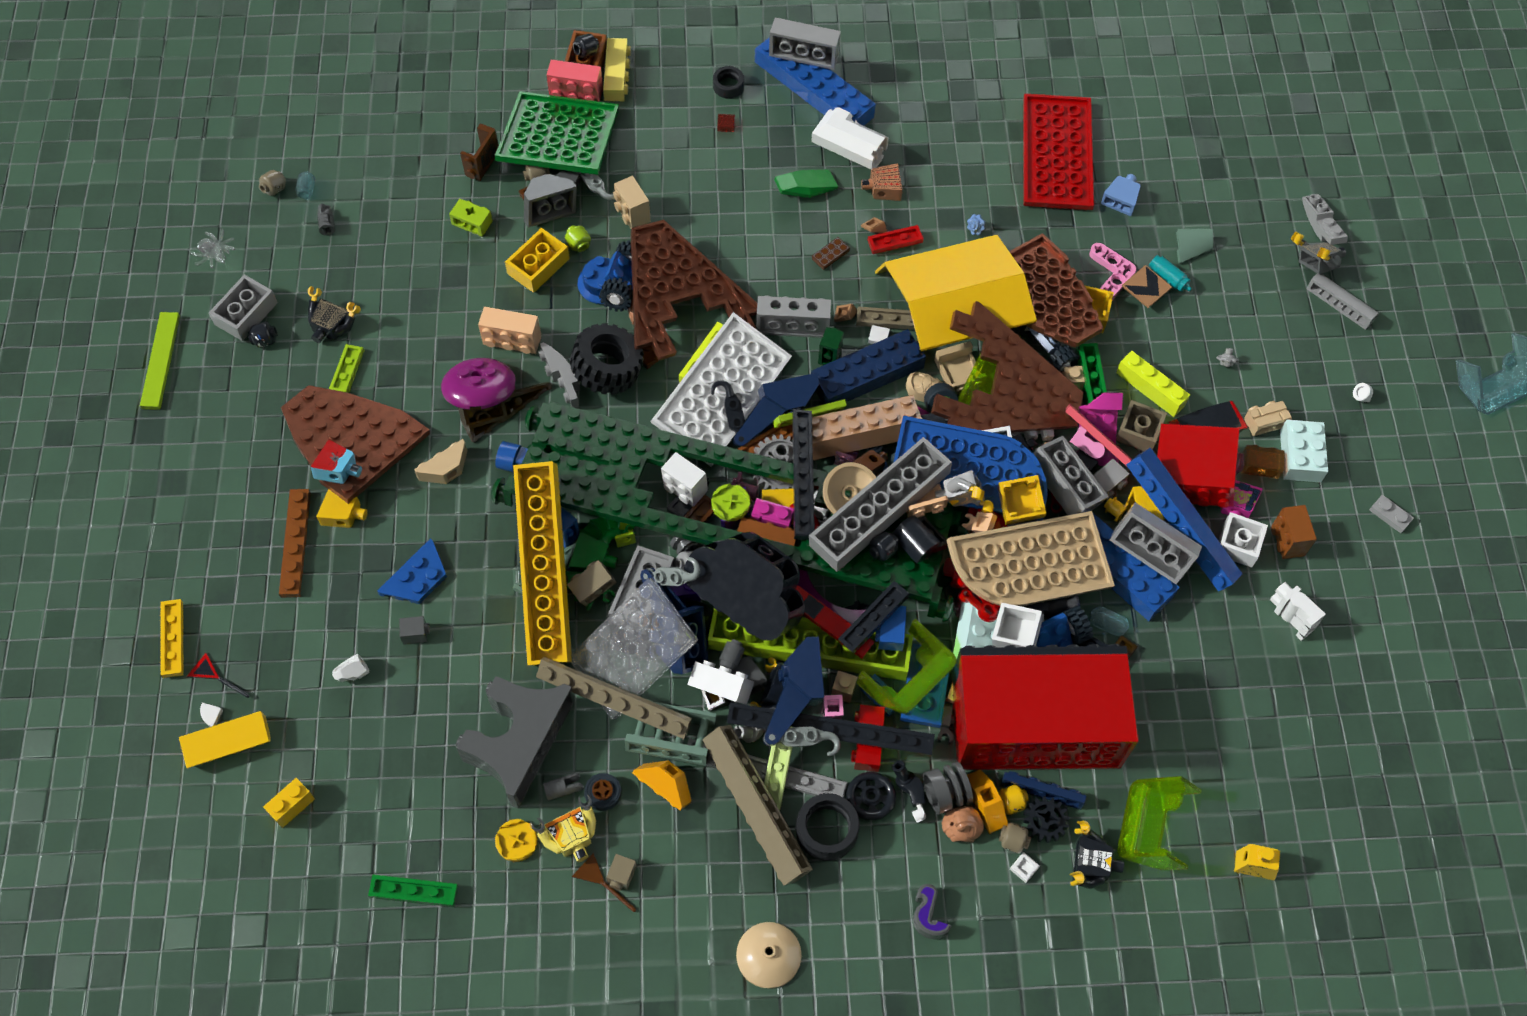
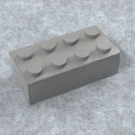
M775 18L770 30L769 56L834 70L839 56L841 31Z
M1063 436L1038 447L1033 452L1041 464L1046 477L1047 488L1067 515L1090 512L1109 497Z
M1136 502L1115 528L1110 538L1111 542L1175 584L1178 583L1198 558L1202 548L1201 545Z

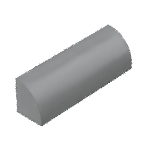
M1317 273L1306 288L1365 330L1379 315L1377 311L1323 274Z

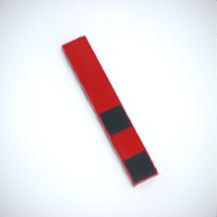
M798 585L796 590L800 592L805 603L803 616L840 642L838 638L851 624ZM869 638L855 654L863 659L873 646L874 641Z

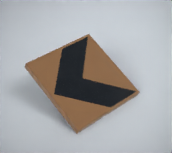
M1146 265L1122 284L1125 290L1147 308L1172 289L1171 285Z

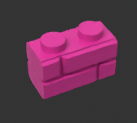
M756 498L751 518L762 523H773L777 527L790 528L794 508Z

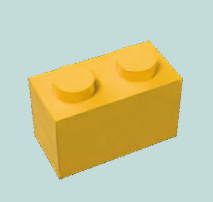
M295 778L264 805L263 808L283 828L313 802L315 798Z

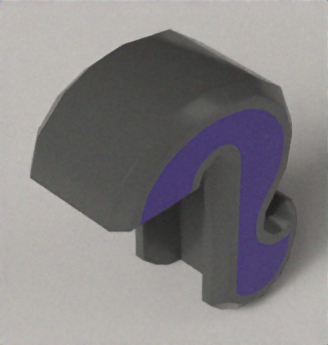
M924 884L918 889L915 901L921 902V904L915 910L913 926L919 934L926 938L941 939L947 936L952 926L931 920L938 891L933 885Z

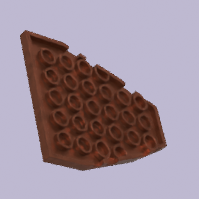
M1042 233L1009 251L1025 274L1037 322L1025 326L1074 348L1102 332L1103 326L1098 319L1097 311L1092 307L1093 300L1082 280L1077 279L1075 275L1076 270L1070 267L1067 255Z
M308 385L281 407L293 440L303 457L307 459L310 468L328 440L354 453L356 465L362 467L359 477L349 475L343 484L319 480L323 486L348 504L430 435V430L400 409L350 393Z

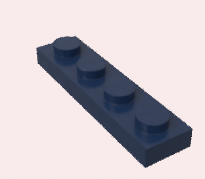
M1013 771L1004 773L1000 785L1003 787L1018 785L1022 790L1025 789L1029 795L1039 798L1046 796L1049 801L1054 798L1056 803L1061 802L1063 805L1080 810L1086 800V795L1081 794L1078 790H1066L1057 784L1042 783L1037 778H1025Z

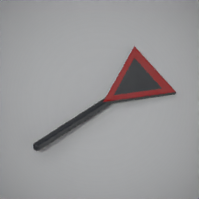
M207 653L204 654L187 675V677L217 679L246 698L250 697L245 691L218 676Z

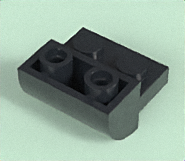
M912 515L904 520L893 532L898 538L899 545L916 563L928 560L933 553L948 547L946 538L925 516L917 518L915 515Z

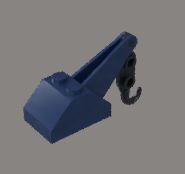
M817 373L762 384L758 389L760 402L746 421L741 402L727 381L718 380L714 382L711 386V394H715V389L718 386L725 388L724 408L728 426L735 432L734 444L741 447L769 426L779 415L792 413L793 409L802 410L818 387L819 379Z

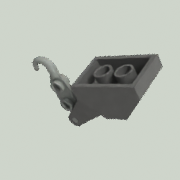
M562 170L555 176L546 174L531 179L524 193V222L529 228L574 214L576 212V190L581 179L592 192L598 193L603 199L614 200V195L606 193L604 182L596 174Z

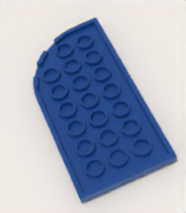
M903 416L894 462L924 437L952 462L950 474L938 483L941 490L945 489L944 480L973 471L981 482L982 490L985 492V500L991 501L994 505L993 512L1003 514L997 488L998 483L1038 475L1044 505L1046 506L1047 482L1041 464L1036 456L1023 446L1021 442L998 433ZM973 503L960 505L980 510L983 508L982 505L977 506Z

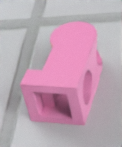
M1081 426L1070 442L1092 458H1101L1106 452V447L1087 436L1086 433L1088 431Z
M842 695L824 696L823 717L841 719L844 715Z

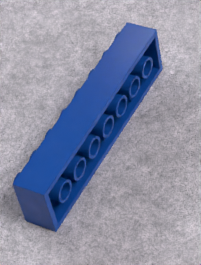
M770 37L755 48L756 64L824 116L828 110L832 109L833 111L839 107L850 112L853 116L851 119L854 122L856 120L863 126L874 118L876 104L830 69L769 56Z

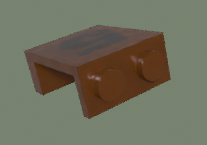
M480 123L477 127L480 141L479 149L475 155L464 151L460 153L465 175L481 181L494 161L499 146L496 129Z

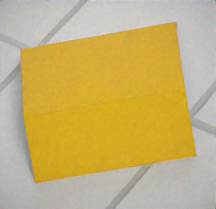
M998 235L886 261L875 271V274L889 271L906 299L921 351L971 339L972 337L950 330V324L955 310L971 315L975 301L980 302L1010 329L1037 322L1025 274Z

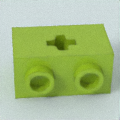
M462 199L457 201L449 213L452 225L482 237L493 222L490 210Z

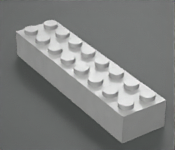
M923 437L809 535V546L838 572L868 546L874 537L884 532L908 511L909 506L916 504L951 472L952 462Z

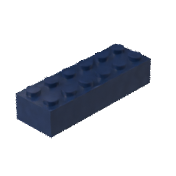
M906 329L811 371V374L817 373L819 385L815 391L823 404L844 399L845 402H848L923 369L926 356L920 350L910 331Z

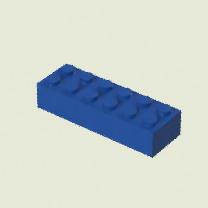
M1093 513L1115 585L1111 589L1145 619L1150 621L1175 597L1180 587L1111 542L1110 538L1114 530Z

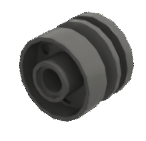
M953 762L951 767L944 765L943 774L937 768L923 773L927 798L937 814L951 811L953 808L952 800L959 808L963 806V802L966 805L973 802L969 778L959 762Z

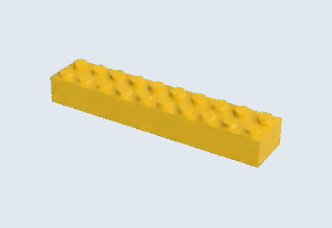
M550 461L513 465L527 665H540L543 657L558 663L572 662L558 464Z

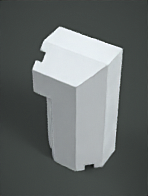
M837 107L833 111L832 109L828 110L812 132L811 142L871 170L877 168L883 159V150L886 151L888 147L889 137L859 124L856 120L854 122L851 119L853 117L852 114L844 109Z

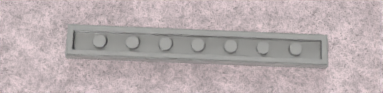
M689 738L687 745L694 746L696 740ZM708 753L706 766L716 768V763L711 754ZM748 755L764 782L769 760ZM789 766L785 788L812 796L833 793L844 797L848 782Z

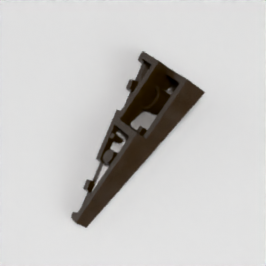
M551 382L514 390L506 400L489 408L481 409V406L463 409L458 407L461 422L471 442L478 441V438L489 433L498 424L505 422L525 408V405L539 398L545 391L552 389Z

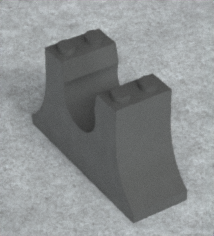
M495 676L493 682L490 681L486 687V695L492 709L501 716H506L513 720L511 728L499 737H488L479 731L466 729L464 734L458 737L456 748L463 762L475 766L496 778L505 788L511 806L519 809L575 699L572 687L566 684L550 689H531Z

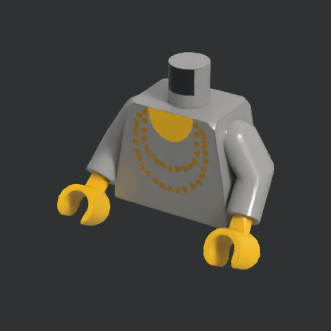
M973 471L944 480L945 489L935 492L936 498L947 496L952 506L973 503L977 506L982 505L983 513H992L994 509L993 503L985 500V492L982 490L981 482Z

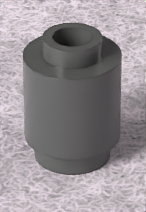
M734 639L731 642L727 641L719 658V665L734 671L739 666L745 648L742 647L743 643Z

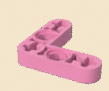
M1095 243L1090 249V257L1113 272L1100 289L1109 291L1111 288V292H1114V299L1123 289L1122 284L1135 274L1136 267L1132 262L1104 244ZM1108 259H1115L1117 263L1111 264ZM1124 270H1130L1125 274V276L1123 275ZM1118 279L1122 284L1116 285L1113 283V280Z

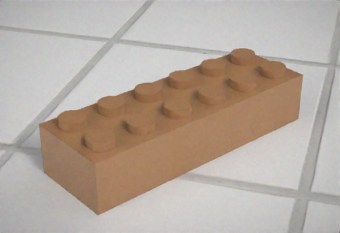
M914 395L812 417L813 460L898 442L903 416L922 419Z

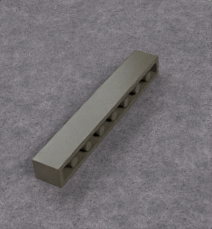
M719 726L703 739L706 749H708V753L711 754L716 763V768L721 772L726 781V786L735 797L736 804L745 815L746 822L755 833L758 843L764 849L768 861L774 867L778 879L784 886L795 883L813 869L732 726Z

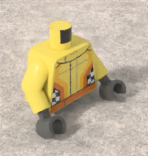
M588 794L589 800L587 803H582L579 796L578 802L581 807L546 824L540 818H537L540 821V825L534 828V825L530 822V827L538 832L539 839L547 849L556 854L562 853L564 857L573 854L577 862H582L589 857L585 847L591 844L590 839L595 834L596 819L593 808L590 806L591 798Z

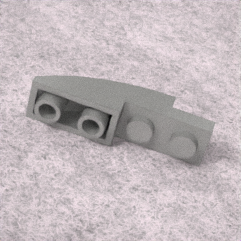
M1319 194L1302 197L1309 222L1320 241H1327L1330 245L1346 243L1348 236L1333 219L1334 212Z
M544 342L540 343L541 351L538 352L541 361L546 362L544 368L547 376H551L553 382L558 381L560 389L564 388L565 393L563 395L566 404L570 403L571 407L579 408L576 391L580 390L579 381L575 378V374L571 371L570 364L551 346Z

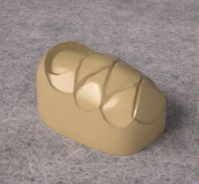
M914 372L907 378L906 389L909 396L914 395L915 400L924 402L926 391L932 385L943 382L929 374Z

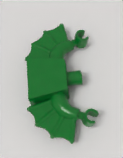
M603 517L590 519L588 525L580 530L569 564L570 571H566L568 583L571 582L570 580L573 576L584 572L586 567L594 561L597 562L599 560L606 567L615 569L618 557L609 555V544L615 539L616 535L628 533V530L634 529L635 526L628 524L625 529L620 530V522ZM606 590L601 594L602 599L605 603H610V600L605 595L610 594L612 597H615V593L612 590ZM595 600L586 606L587 610H590Z

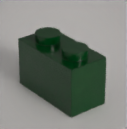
M826 327L819 344L818 364L826 365L840 358L844 332L836 328Z

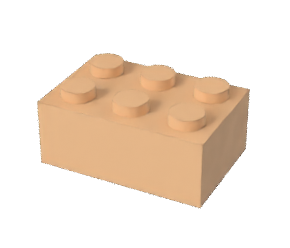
M490 307L483 308L478 324L483 345L504 348L508 351H521L525 354H536L541 339L538 316Z

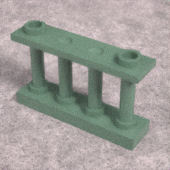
M654 702L692 718L691 723L700 724L694 746L683 744L684 739L677 736L675 742L664 741L665 731L658 728L655 738L643 737L646 723L639 720L635 734H626L625 751L706 766L708 749L703 748V739L706 737L708 726H716V713L708 710L700 711Z

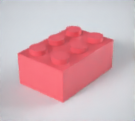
M558 60L550 61L547 71L549 95L600 102L603 92L600 66Z

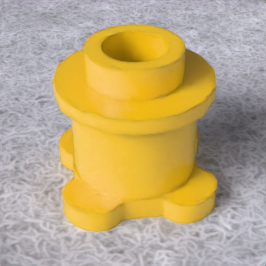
M1117 497L1109 498L1104 505V508H1106L1105 513L1109 512L1115 516L1114 521L1118 522L1129 503L1126 502L1124 505L1117 500Z

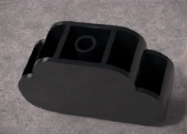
M743 532L726 540L715 541L700 547L690 554L689 557L694 558L699 563L700 574L696 580L686 582L687 585L702 600L714 605L717 611L725 613L732 622L740 624L749 634L769 641L789 632L799 624L805 611L804 599L800 592L796 590L800 580L799 568L793 559L756 533ZM687 560L684 571L693 573L694 566Z

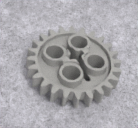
M783 434L780 435L779 439L775 435L772 436L771 440L766 437L765 443L760 441L759 447L754 448V454L789 463L793 462V442L790 441V436L786 440L783 438ZM776 449H782L785 455H779ZM754 475L753 480H760L757 484L758 486L765 485L763 490L768 488L793 489V484L759 475Z

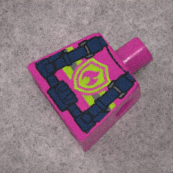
M1236 480L1234 507H1221V513L1229 515L1231 512L1249 518L1263 488Z

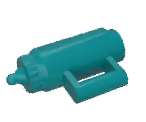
M1157 255L1152 259L1149 264L1151 270L1174 289H1178L1181 292L1184 289L1192 290L1189 285L1191 280L1187 275L1165 257Z

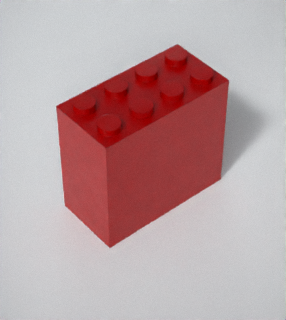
M1161 424L1157 457L1191 504H1198L1200 506L1213 505L1222 508L1234 507L1239 428Z

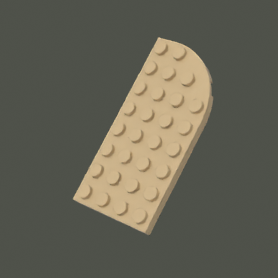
M1092 511L950 537L946 540L954 567L962 581L976 595L996 605L1001 606V603L1025 606L1109 589L1115 586Z

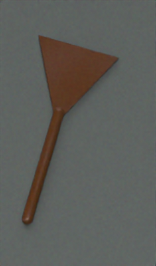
M594 853L572 876L573 878L603 885L632 912H636L635 907L604 881Z

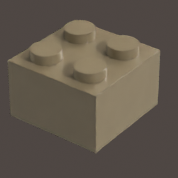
M1131 400L1116 441L1142 451L1150 447L1153 450L1160 433L1161 424H1163L1167 413Z

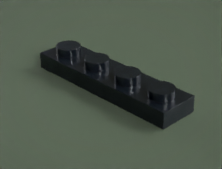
M893 581L838 640L855 654L910 596L909 593Z

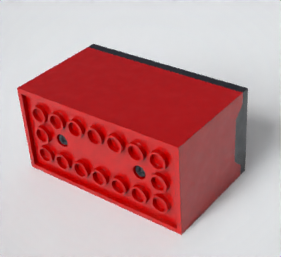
M1076 644L1066 647H1058L1057 645H1048L1046 647H1037L1036 645L996 647L988 645L984 648H975V646L968 645L960 648L951 676V686L953 687L956 758L964 770L1119 769L1138 743L1127 646H1120L1119 644L1108 646L1091 644L1087 647H1079Z

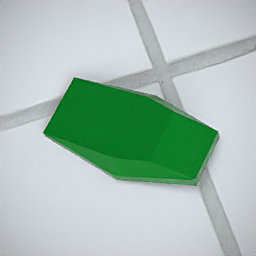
M799 170L776 176L774 179L780 193L784 195L811 198L838 189V185L830 170Z

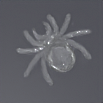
M223 229L221 230L219 241L213 234L205 232L212 239L203 238L199 241L198 249L204 254L190 251V254L194 256L205 257L195 263V265L198 266L209 258L211 268H214V258L224 264L226 257L222 253L230 254L228 249L235 250L234 247L225 244L235 239L229 238L222 242L224 236Z

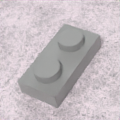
M1381 495L1369 509L1399 533H1402L1414 519V517L1384 495Z

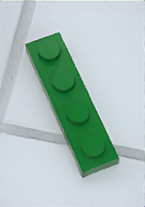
M372 874L368 896L369 898L454 907L458 885Z

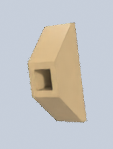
M462 439L459 442H454L443 452H439L427 462L419 464L414 469L418 480L447 484L460 476L467 454L465 441Z

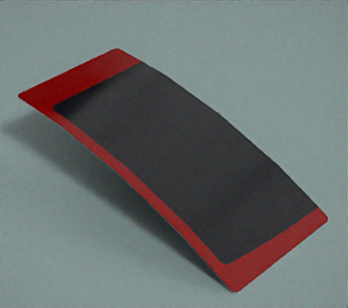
M1233 401L1206 407L1168 422L1169 424L1239 428V430L1248 427Z

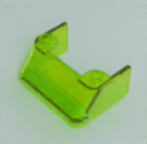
M917 619L912 621L908 632L922 644L916 652V659L923 668L898 693L889 686L878 685L864 670L860 672L856 682L879 705L902 714L912 711L956 664L955 655Z
M1182 776L1135 780L1129 788L1117 848L1118 855L1127 861L1159 870L1188 869L1187 864L1174 857L1167 849L1161 848L1167 812L1177 810L1183 802L1184 795L1201 794L1202 790Z

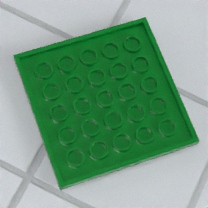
M519 91L497 148L495 161L598 175L619 111V104Z

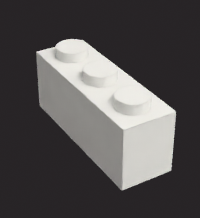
M704 660L702 664L695 661L687 685L747 705L754 685V681L747 679L748 675L736 672L734 675L731 674L732 669L723 666L716 669L714 668L716 665L714 663Z

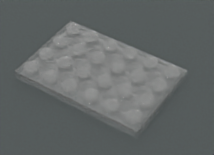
M648 578L571 654V663L579 672L641 696L698 639L653 578ZM601 705L611 720H616L622 714Z

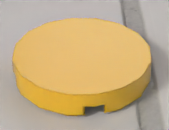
M513 819L504 823L495 837V846L499 854L504 859L512 862H519L529 858L536 850L538 844L536 831L530 827V823L521 819Z

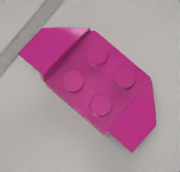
M1103 393L1088 405L1080 406L1079 412L1116 444L1118 410H1122L1123 393ZM1089 432L1086 433L1094 441L1099 442ZM1107 448L1101 458H1094L1098 461L1099 466H1105L1112 459L1119 464V459Z

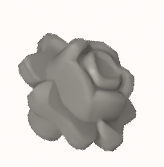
M1226 348L1224 354L1216 357V359L1220 360V365L1225 367H1233L1234 363L1239 362V359H1236L1233 355V349Z

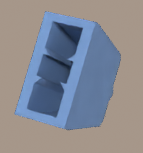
M1128 174L1126 178L1117 176L1104 192L1101 204L1132 216L1141 186L1139 183H1136V176L1133 174Z

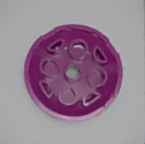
M473 358L456 364L445 374L441 383V391L445 400L453 406L463 409L481 406V409L506 400L515 389L516 378L512 369L501 361L491 358Z

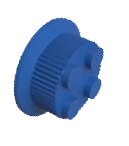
M597 256L588 261L583 267L577 284L580 294L586 300L596 304H604L600 302L599 295L604 282L607 281L604 277L611 259Z

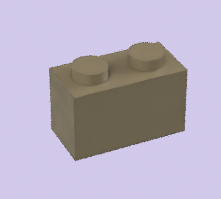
M598 560L597 562L590 563L581 574L573 576L570 580L571 582L567 585L578 601L586 607L617 582L605 565Z

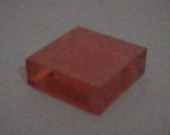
M718 114L717 131L734 132L735 115Z

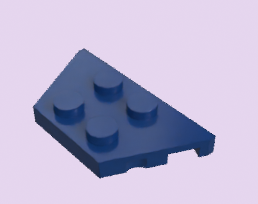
M430 538L377 590L380 596L387 595L398 600H408L411 603L420 604L447 577L433 540Z

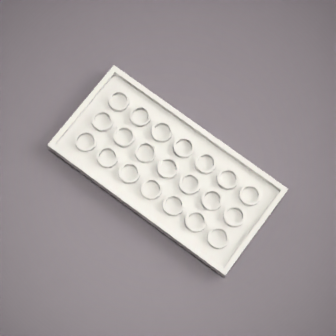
M733 312L653 417L651 423L660 430L727 446L735 432L729 428L725 413L726 391L723 386H718L715 389V394L712 395L711 386L718 380L727 381L741 402L746 420L760 401L758 395L760 386L764 383L773 382L792 356ZM705 462L710 467H712V463Z

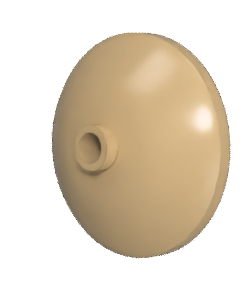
M849 462L838 465L828 473L823 484V498L826 506L833 514L836 513L872 482L876 476L870 469L858 463ZM846 491L850 492V497L845 495Z
M774 922L760 923L748 929L741 937L737 947V964L742 975L751 984L765 989L778 988L788 983L796 975L801 963V947L796 936L787 927ZM770 948L773 950V954L767 955L765 950Z

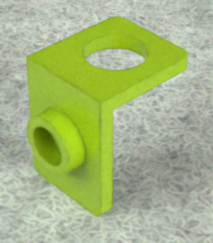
M620 522V530L625 529L628 524ZM633 529L628 530V533L615 536L618 548L636 543Z

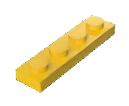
M181 599L162 601L161 676L162 678L184 675L183 601Z

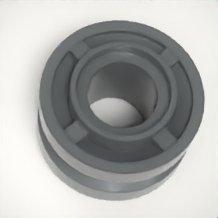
M675 536L670 542V546L673 550H676L677 555L684 551H694L701 544Z

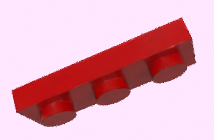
M915 225L868 236L867 241L872 254L923 243V236L919 226Z

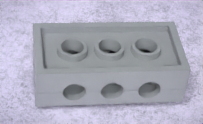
M758 296L756 329L763 335L822 338L826 327H830L831 300L823 298L807 299L805 297Z
M637 545L609 610L610 623L647 635L654 619L655 611L640 578V573L648 568L656 570L659 567H675L674 557Z

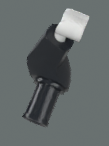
M903 761L894 762L892 769L896 774V784L909 794L912 806L918 808L912 812L916 822L925 820L926 814L922 807L926 805L923 783L913 772L907 770Z

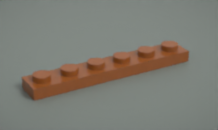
M290 489L279 587V596L281 598L301 596L311 495L309 489Z

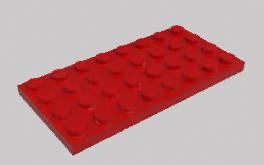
M1024 94L1023 206L1093 210L1091 98Z

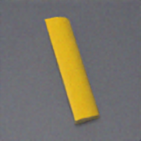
M258 711L181 736L179 740L185 765L188 769L271 741L266 716L262 711Z

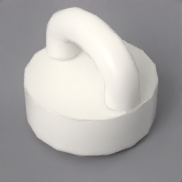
M1366 383L1356 385L1353 390L1354 398L1360 402H1370L1373 395L1372 387Z

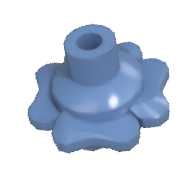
M973 214L967 220V228L971 231L972 235H980L985 230V220L982 219L981 215L976 216V214Z

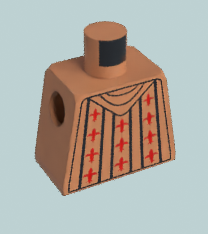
M898 164L873 168L870 179H861V189H871L874 199L901 201L902 185Z

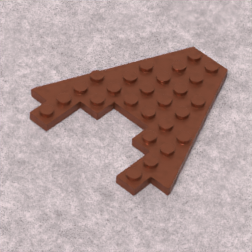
M665 220L631 229L634 347L636 350L651 345L658 360L675 356L677 352L663 324L676 321L677 319L672 304L697 297L701 298L707 311L724 307L728 317L734 312L756 329L750 316L757 315V302Z
M975 301L973 303L971 315L958 310L953 312L950 330L983 341L980 358L997 364L991 394L977 389L974 390L970 405L937 394L934 397L931 414L948 419L947 424L977 430L1010 426L1011 432L1067 429L1077 426L1078 422L1066 413V408L1071 404L1079 411L1083 391L980 302Z

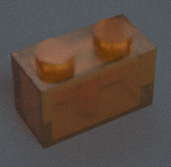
M1246 445L1241 455V473L1279 479L1284 471V450L1274 447L1265 448L1258 445Z

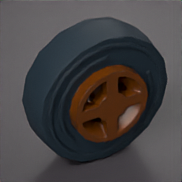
M599 773L592 776L587 781L584 789L586 802L589 800L588 794L591 798L590 806L598 811H607L614 808L618 804L622 793L619 781L608 773Z

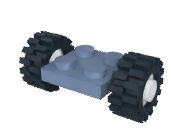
M1025 325L1012 328L1020 338L1033 334L1046 351L1051 354L1047 361L1059 372L1062 373L1064 367L1075 366L1078 363L1079 356L1069 345L1062 347L1057 340L1038 333Z

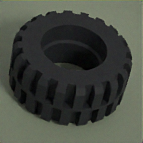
M602 323L601 325H591V328L587 327L578 334L571 353L570 365L575 378L581 381L584 387L591 388L593 392L599 391L601 394L611 393L612 395L617 394L618 391L622 393L634 385L643 364L644 353L642 348L635 349L634 335L632 333L629 334L627 329L623 327L622 329L618 328V325L614 324L611 326L608 323ZM604 353L611 355L620 364L611 365L603 363L593 354Z

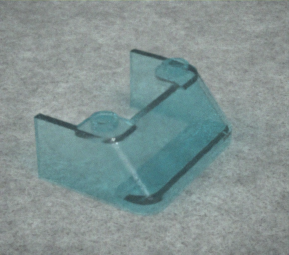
M1517 333L1511 334L1513 351L1504 356L1502 360L1503 369L1483 379L1480 366L1460 359L1456 360L1459 388L1479 412L1488 415L1527 396V336Z

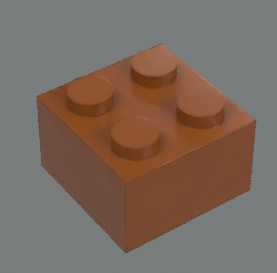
M1306 505L1282 508L1271 526L1272 534L1275 535L1277 540V550L1281 553L1282 559L1305 556L1317 540Z

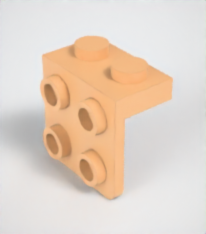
M937 484L916 504L908 507V511H906L908 518L912 515L919 518L925 516L924 513L932 512V514L944 511L943 508L947 506L948 497L936 498L935 492L941 490L940 484Z

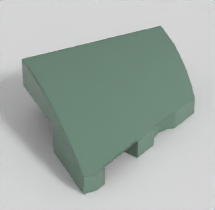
M1177 229V257L1179 265L1184 264L1188 259H1196L1199 255L1212 251L1213 229Z

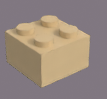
M631 176L614 183L615 191L613 195L616 200L614 206L617 212H621L624 223L628 224L631 229L650 223L649 200L635 178Z

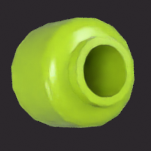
M573 225L567 229L565 241L573 251L583 252L589 248L591 237L583 226Z

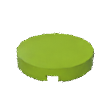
M722 485L713 493L711 500L712 510L722 520L737 521L748 513L750 496L740 485Z

